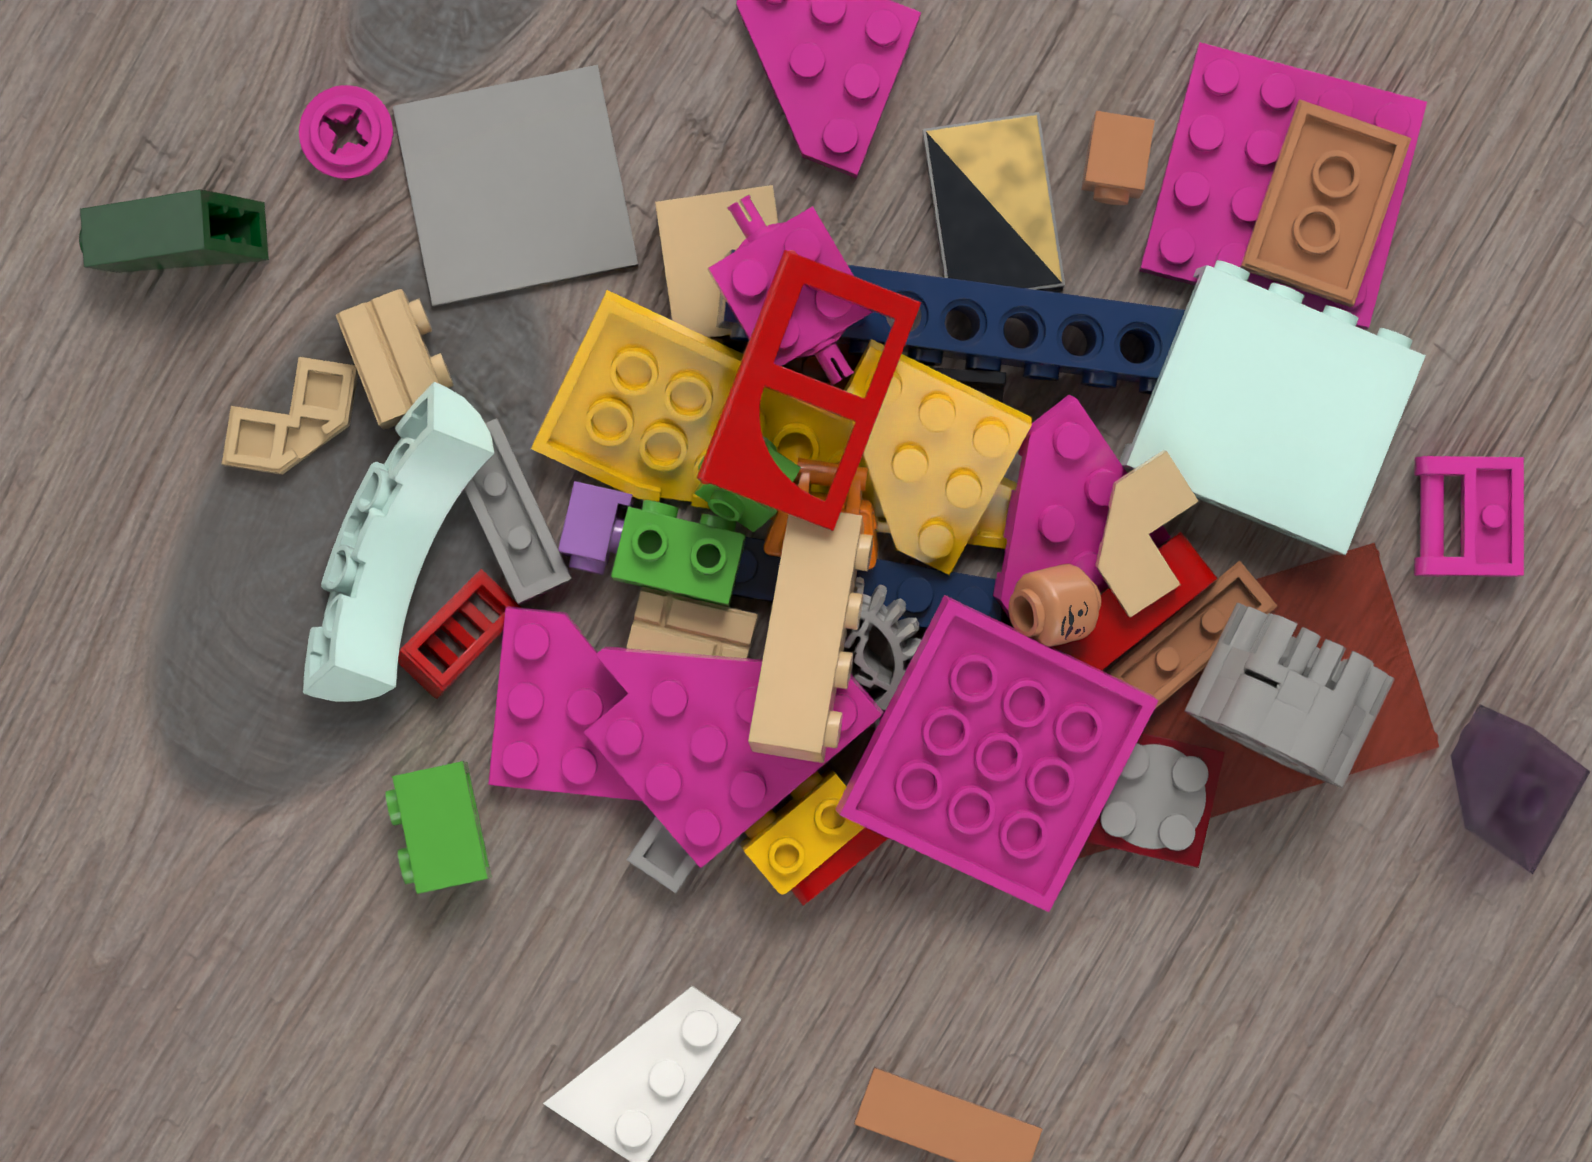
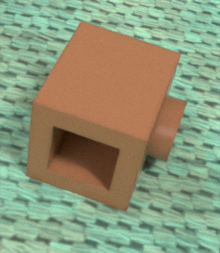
M1096 111L1091 123L1081 190L1094 192L1093 200L1111 205H1128L1129 198L1139 199L1145 187L1155 120Z

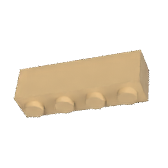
M841 512L834 531L788 514L748 739L752 752L824 763L826 748L838 747L843 712L833 711L837 688H848L853 662V653L843 652L847 629L858 630L863 604V594L853 592L857 570L868 571L873 547V535L864 534L862 515Z

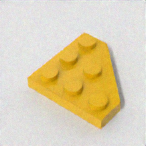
M872 339L870 340L844 391L862 398L865 397L883 351V344ZM901 354L863 455L896 550L950 575L1031 428L1032 417Z

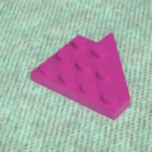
M605 646L596 654V657L628 694L587 728L584 733L695 863L702 868L874 723L884 712L851 674L848 688H837L833 711L843 712L842 727L838 747L826 748L824 763L752 752L748 739L763 660Z

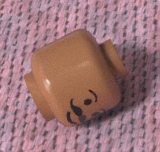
M1072 564L1057 565L1026 573L1019 579L1009 600V616L1014 629L1047 647H1053L1084 639L1094 630L1101 607V596L1095 583L1091 581L1082 569Z

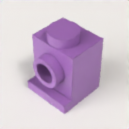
M574 481L558 549L561 555L571 557L570 568L599 575L604 574L610 552L617 553L625 519L618 518L620 509H628V506L633 507L635 499L632 494Z

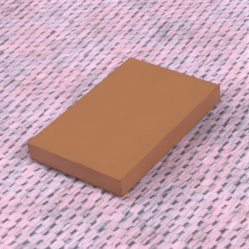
M1299 99L1240 268L1330 301L1352 307L1356 301L1412 138Z

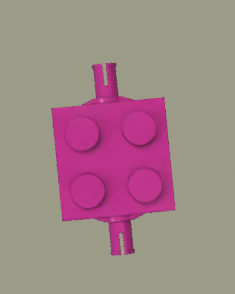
M750 195L745 196L739 201L751 220L750 222L738 202L733 203L727 208L746 239L734 253L708 267L707 270L749 340L784 250H794L798 255L854 276L813 206L787 222L770 224L766 226L750 199ZM803 285L774 364L783 366L795 358L815 355L829 378L830 384H836L842 379L831 359H833L843 378L853 374L854 371L851 370L835 342L841 337L847 327L873 312Z

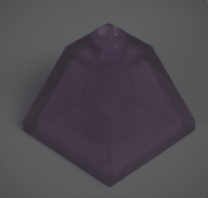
M1479 704L1470 722L1463 728L1459 741L1450 755L1464 826L1466 830L1517 866L1534 874L1591 771L1534 728Z

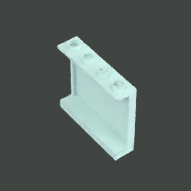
M1217 260L1214 268L1209 265L1197 268L1193 276L1198 279L1133 442L1125 445L1119 460L1124 469L1132 471L1165 450L1197 499L1331 554L1346 555L1426 355L1411 350L1410 347L1413 340L1402 334L1385 328H1379L1377 335L1356 327L1359 318L1349 312L1328 305L1325 306L1323 313L1301 304L1304 295L1289 287L1271 283L1269 290L1247 282L1250 273L1236 265Z

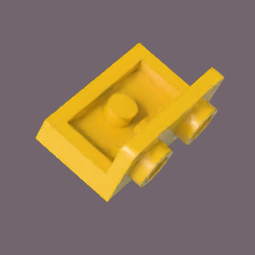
M830 768L822 775L818 771L814 772L790 793L793 797L790 802L776 813L772 809L769 810L744 832L748 837L739 843L746 855L779 894L783 895L789 892L865 828L839 815L835 810L847 786Z

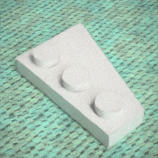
M691 986L543 1104L630 1162H648L742 1018L694 986Z

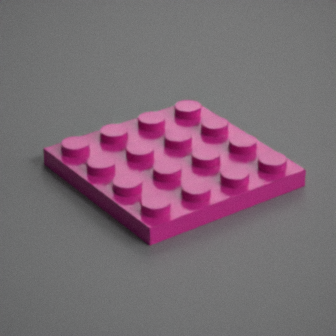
M1199 42L1139 271L1195 286L1198 279L1193 276L1197 268L1205 265L1214 268L1217 260L1240 267L1291 118L1300 99L1412 139L1356 301L1352 307L1250 273L1247 282L1269 290L1271 283L1289 287L1304 295L1301 304L1322 313L1326 305L1339 308L1357 316L1359 319L1356 327L1367 330L1370 327L1427 101Z
M944 595L835 810L839 815L1042 910L1050 912L1159 700L1141 689L1054 647H1047L1033 638L1025 636L1016 629Z

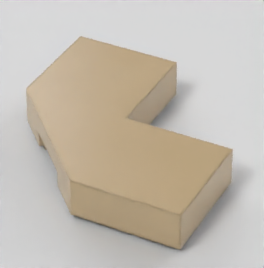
M299 357L289 415L231 406L222 465L283 475L350 426L358 378L356 366Z
M1165 450L1113 483L1106 525L1095 564L1129 617H1132L1181 585L1149 534L1199 502Z

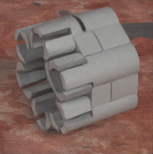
M1236 603L1187 704L1185 712L1215 732L1282 765L1343 788L1395 679L1374 667V663L1355 651L1351 652L1348 660L1343 659L1341 661L1346 648L1335 642L1325 639L1321 649L1316 647L1321 636L1307 628L1302 627L1297 638L1292 637L1297 623L1276 614L1268 613L1267 615L1257 609Z

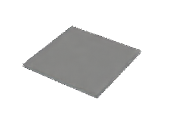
M598 65L393 106L433 307L638 265Z

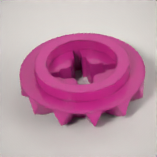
M351 85L335 86L319 93L306 106L299 124L301 148L309 162L322 174L345 181L350 178L370 175L382 161L387 159L394 137L392 120L382 101L370 91ZM359 112H361L358 117L359 123L356 130L367 145L364 147L359 143L355 145L347 142L342 149L338 148L337 152L333 154L338 137L331 126L326 123L327 119L335 124L339 122L340 124L347 125L351 119H355Z

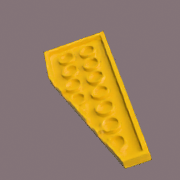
M606 290L541 424L531 449L622 492L632 494L637 499L659 502L660 498L692 502L691 506L710 509L707 501L694 494L701 483L696 478L699 472L698 466L706 454L744 354ZM764 387L760 402L761 431L763 437L775 445L778 453L797 464L798 458L832 463L840 462L853 428L852 421ZM862 455L859 467L868 468L864 455ZM868 470L865 491H862V499L870 500L873 504L878 524L877 532L891 533ZM1003 477L967 544L1006 549L1007 539L1003 536L1011 491L1016 490V482ZM811 484V491L828 493L830 486Z

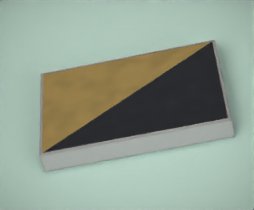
M1039 112L923 129L922 135L944 278L1040 291L1064 288L1065 279Z

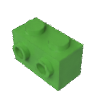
M650 500L643 501L642 510L628 506L611 577L613 580L730 607L746 541L745 534L735 532L736 521H728L718 516L702 514L699 524L676 518L679 509L677 507Z
M460 761L392 776L395 789L385 792L386 802L392 825L402 824L407 848L398 849L399 864L404 883H415L416 892L420 894L492 878L468 762Z

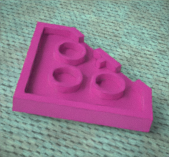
M737 0L736 8L754 44L761 65L787 119L802 158L857 179L919 23L921 12L891 0Z
M1070 395L1066 396L1032 423L1018 451V455L1022 456L1017 487L1016 490L1011 491L1003 536L1007 539L1002 572H997L993 593L994 598L1009 619V600L1014 592L1015 585L1024 574L1062 564H1072L1087 574L1091 581L1095 583L1100 593L1108 587L1095 564L1100 542H1102L1113 483L1128 473L1078 399ZM1163 525L1149 534L1157 548L1171 538Z
M506 607L488 785L642 801L584 733L587 728L628 693L596 657L598 652L566 612Z

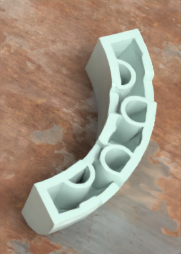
M433 382L396 425L395 430L401 438L384 464L378 462L371 464L342 523L321 583V587L330 592L322 627H312L310 629L303 693L306 695L335 702L362 701L379 697L396 687L397 664L403 626L410 599L426 555L446 515L460 493L477 471L494 454L491 433L481 415L464 397L439 383Z

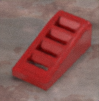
M480 569L399 650L398 664L432 697L438 699L503 632L506 607H522ZM475 593L500 616L494 623L469 601ZM457 611L482 633L477 640L452 617ZM440 629L465 651L460 657L435 635ZM423 646L447 668L443 674L419 651Z

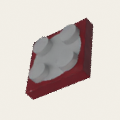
M1142 733L1086 842L1199 868L1225 752Z

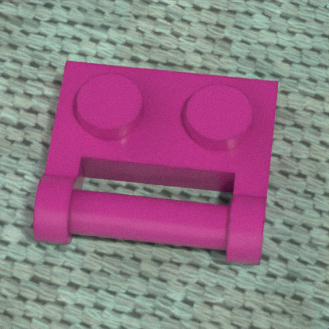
M1415 457L1414 475L1420 477V557L1414 558V576H1524V457ZM1444 476H1461V557H1444Z

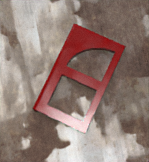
M784 250L696 478L704 485L712 484L834 531L921 302L798 255L794 250ZM803 285L894 320L864 398L774 364ZM764 387L855 422L825 501L814 497L793 483L782 472L770 455L760 425V402Z

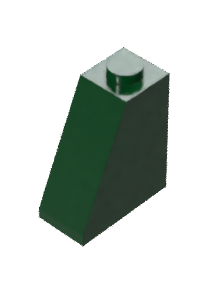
M198 189L80 208L81 230L79 233V245L83 253L85 268L122 273L269 260L265 202Z

